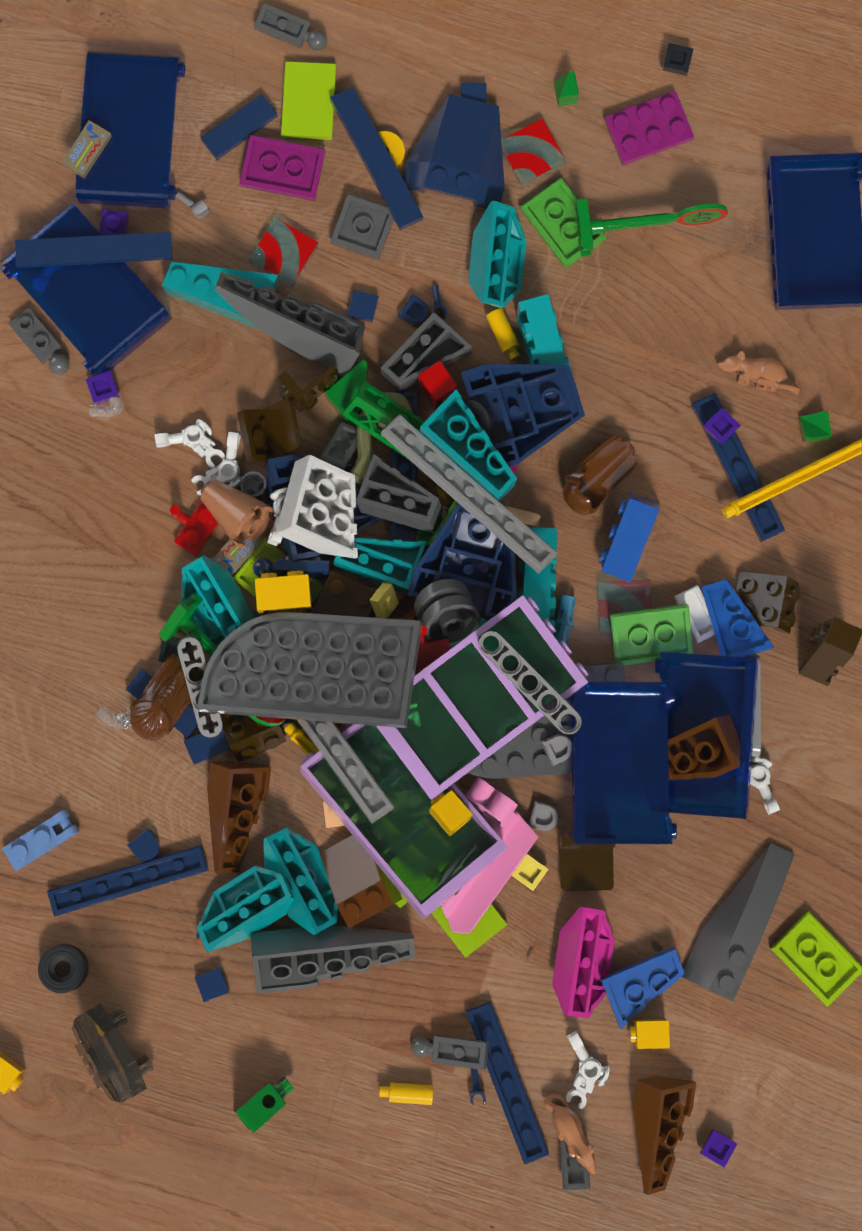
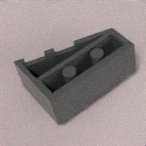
M433 312L380 368L381 376L399 392H402L417 384L418 375L437 362L441 361L443 366L447 368L471 355L472 346Z
M373 455L356 499L361 513L435 533L443 511L439 498L414 481L404 477L395 468H391L382 462L376 455Z

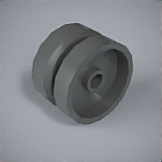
M455 579L436 581L425 587L415 599V613L422 625L428 629L425 636L429 642L448 639L449 646H454L479 627L481 621L479 611L472 600L468 587L462 581Z

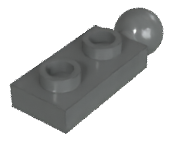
M264 3L254 24L255 30L299 48H302L304 41H307L309 47L316 51L324 49L327 45L328 39L323 31H309L311 22Z
M29 308L9 323L41 364L49 360L50 370L58 375L68 371L70 365L68 358L65 355L57 354L62 347Z
M436 1034L434 1036V1043H431L429 1038L418 1036L412 1041L411 1050L415 1056L420 1058L426 1057L430 1053L433 1054L432 1063L485 1070L487 1068L489 1041Z

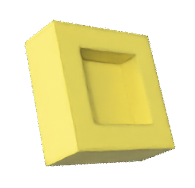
M383 582L370 598L376 618L387 619L399 603L392 584Z
M526 854L511 876L534 891L549 869Z

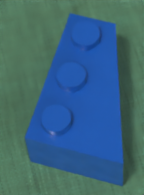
M630 492L627 501H622L618 511V515H621L619 524H613L608 539L612 540L609 550L603 549L599 563L603 564L602 572L631 583L660 510L659 502Z

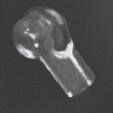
M111 397L109 399V406L90 405L89 417L111 419L119 415L124 410V407H122L123 399Z
M102 706L95 714L98 719L113 730L125 729L131 726L130 709L113 714Z

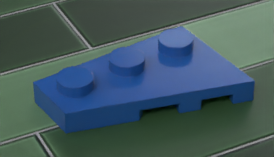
M727 579L701 587L723 663L775 648Z
M674 947L600 978L620 1029L637 1012L640 1013L644 1010L652 999L658 994L661 995L685 974Z

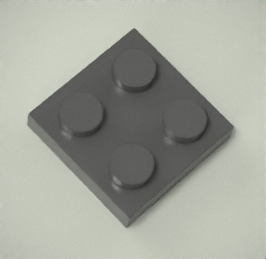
M348 194L331 238V244L380 260L394 219L387 207Z

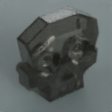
M100 1003L75 1018L71 1029L78 1042L75 1048L80 1057L83 1055L82 1061L84 1065L89 1066L87 1070L90 1076H94L92 1079L97 1089L102 1087L110 1101L120 1104L147 1089L142 1076L152 1071L153 1065L150 1063L141 1068V1065L150 1061L147 1055H143L138 1060H135L118 1028L128 1023L127 1017L125 1015L115 1020L116 1017L124 1013L123 1010L119 1007L108 1014Z

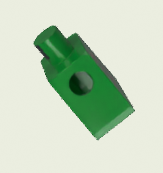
M286 1077L281 1078L273 1086L267 1083L236 1109L234 1113L251 1133H255L286 1105L283 1098L294 1090V1087ZM269 1095L272 1097L273 1103L266 1108L263 1106L262 1100Z

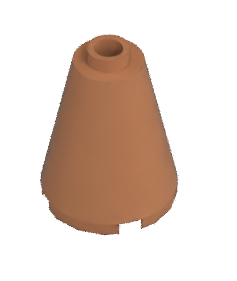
M209 481L201 489V501L232 543L239 549L248 547L245 543L250 539L255 542L265 532L271 522L268 514L269 512L273 513V509L267 503L221 481Z

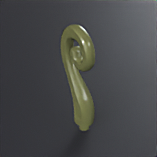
M384 392L385 395L414 414L411 403L402 394ZM361 410V413H360L359 416H367V415H366V412H365L364 410ZM377 423L380 430L386 427L383 423ZM358 425L356 433L358 456L356 463L349 472L355 475V490L357 488L361 489L374 455L371 434Z

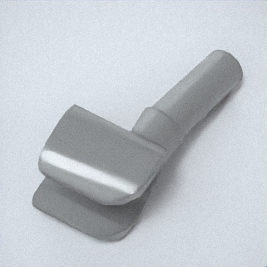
M180 191L176 194V197L188 205L198 219L209 213L208 207L202 199L194 204L192 200Z

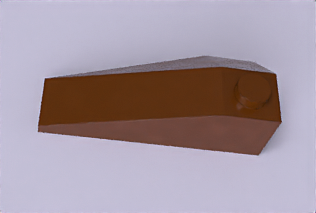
M730 715L716 717L631 757V764L639 783L714 778L740 767V737Z
M233 761L210 762L207 792L215 873L239 872L250 843L248 838L252 825L257 824L259 816L256 815L261 801H265L268 795L270 766Z
M659 1076L637 1080L634 1114L643 1192L647 1195L666 1189L676 1159L673 1155L675 1145L678 1140L682 1141L684 1132L681 1131L685 1116L690 1117L693 1109L696 1082L692 1080Z

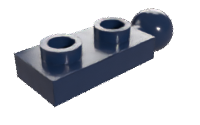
M287 556L283 557L282 560L276 559V563H272L268 558H259L253 564V572L257 577L261 578V574L277 573V577L287 576V572L303 571V575L308 574L309 578L327 579L330 568L329 561H324L323 558L312 557L308 560L292 561Z

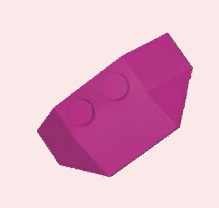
M579 907L560 930L552 985L564 1015L589 1018L592 1010L598 1006L606 994L600 978L610 974L615 939L604 910Z

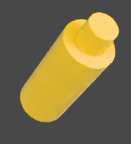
M503 308L496 309L487 314L486 318L502 353H508L510 360L520 357L517 350L520 345Z
M390 1082V1087L380 1086L379 1097H388L389 1102L432 1105L433 1085Z

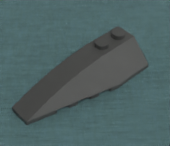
M223 272L219 274L215 291L257 328L279 343L304 356L309 361L317 362L328 368L335 365L338 368V373L343 375L350 371L360 354L365 329L364 324L314 301H311L310 304L299 302L298 296L289 294L287 297L277 295L273 288L265 286V288L259 289L254 287L251 281Z
M772 843L768 844L749 868V871L717 908V911L702 927L683 969L685 974L682 978L734 1001L771 917L795 854Z
M329 926L315 935L303 927L251 933L252 959L257 994L311 988L318 986V981L331 978L332 981L342 979V974L356 970L359 974L368 971V968L376 964L383 967L415 957L413 934L390 930Z

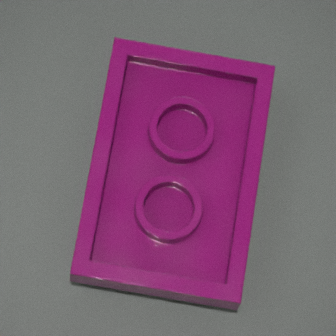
M676 91L613 113L604 118L622 166L694 139L693 132Z
M250 135L240 179V187L316 201L326 154L325 149Z

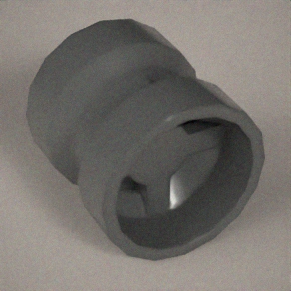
M251 471L242 477L240 483L242 492L258 500L265 498L267 495V482L261 473Z

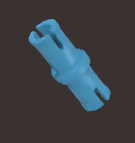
M560 595L557 618H554L556 631L554 637L558 643L563 640L568 646L571 627H574L572 619L576 598Z

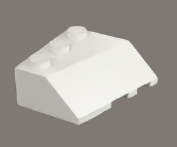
M312 455L295 461L275 534L318 553L358 558L354 542V535L357 534V524H354L353 508L356 507L355 475Z

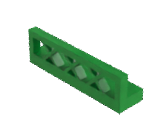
M366 381L360 386L354 399L342 414L405 458L407 457L381 435L382 430L377 428L375 423H383L387 426L400 414L420 431V426L425 422ZM357 405L366 412L367 416H359L352 410Z

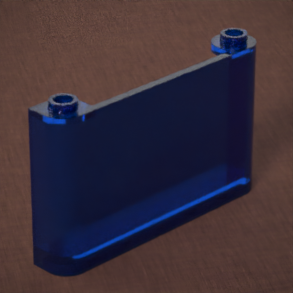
M87 52L80 133L90 120L110 132L112 137L85 179L78 174L76 175V198L79 203L171 208V200L176 198V185L171 184L170 170L177 83L180 82L181 78H185L186 72L185 62L181 61L180 56Z
M862 153L770 156L767 162L766 175L775 310L862 307V215L860 199Z
M70 202L25 240L101 236V234L80 210ZM15 249L0 260L2 263L0 270L9 280L14 277L75 346L84 357L85 361L82 364L91 375L95 372L99 375L111 371L172 320L164 306L125 262L17 268Z
M661 652L660 658H656L655 673L660 674L661 679L657 745L716 717L730 715L740 737V767L714 778L654 782L651 790L647 789L646 805H650L649 811L747 819L758 659Z
M588 682L571 695L572 708L581 717V727L572 734L573 844H673V839L677 838V824L672 823L671 818H669L668 711L670 705L675 704V690L670 689V682ZM572 715V728H573V727L575 726L576 721H575L574 716Z

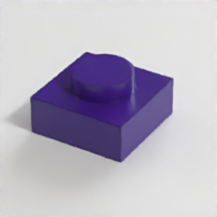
M103 209L99 236L126 234L129 214Z
M111 371L86 379L95 405L120 397Z
M721 408L703 428L722 445L741 425Z
M712 1129L699 1153L725 1168L737 1143Z

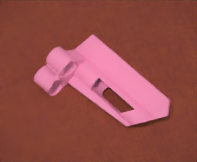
M477 777L467 791L465 797L476 810L481 812L480 815L508 847L502 855L464 885L457 895H452L441 905L449 921L451 931L454 933L470 934L538 839L537 834L515 810L518 805L479 777ZM474 825L439 881L437 888L460 869L471 853L479 854L490 845Z

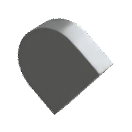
M553 735L540 741L551 766L567 760L572 754V742L564 735Z
M535 801L529 826L541 831H548L554 828L558 821L557 811L548 804Z

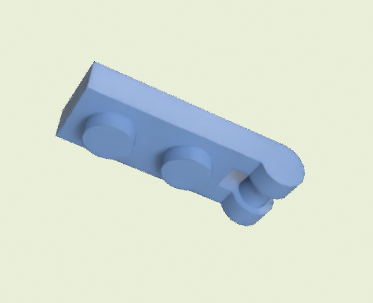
M67 809L58 812L52 818L2 848L15 871L22 869L80 832L77 826L73 825L68 818L70 814ZM60 824L64 830L59 835L54 829V826Z

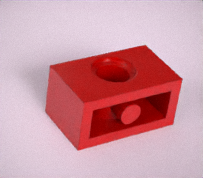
M441 361L418 375V387L434 411L455 390H458L457 384Z

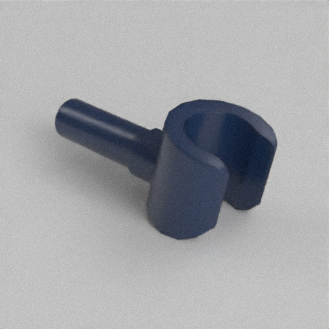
M434 285L432 286L434 296L432 313L437 309H441L444 312L445 319L447 310L442 306L439 286Z
M471 1068L473 1089L469 1096L470 1102L474 1106L473 1097L476 1094H480L483 1096L484 1105L486 1095L480 1087L478 1069Z

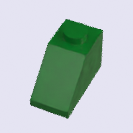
M362 360L325 392L326 400L345 421L348 418L342 415L344 410L354 399L363 382H367L368 366L365 360ZM356 405L352 411L360 415L362 409Z

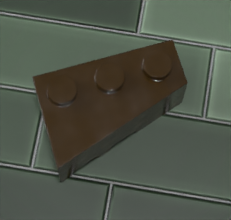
M835 617L826 622L824 621L822 625L819 624L817 628L814 627L808 639L811 645L799 674L828 686L832 676L836 677L839 672L836 667H844L854 655L862 636V629Z

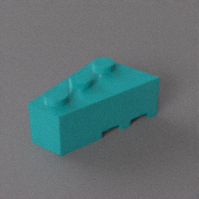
M354 538L358 558L336 555L334 569L379 586L383 582L390 583L395 592L407 595L414 569L424 555L427 541L405 542L402 540L383 541Z

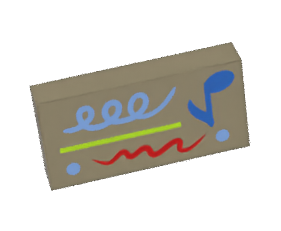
M89 120L61 162L62 165L85 179L111 139V133Z
M261 536L255 542L250 539L245 543L248 547L241 549L229 540L212 561L228 570L233 577L264 539Z

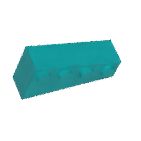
M171 262L162 284L166 294L254 328L257 327L236 311L215 291L219 274L223 272L251 281L254 287L259 289L265 288V286L273 288L275 293L280 284L278 275Z
M549 294L518 302L516 318L529 363L534 365L570 366L568 357L564 356L562 348L564 347L563 338L557 329L556 314L551 306Z
M455 390L420 426V432L500 502L513 489L517 478L499 451L495 449L489 440V436L482 430L471 410L467 408L461 399V395Z
M529 527L557 552V528ZM557 555L539 574L524 560H519L518 575H523V584L517 587V599L521 596H524L526 600L531 597L540 609L536 612L542 621L547 619L555 629L553 617L556 608L554 591L556 587L555 565ZM522 610L521 612L517 611L516 627H521L520 634L540 635Z

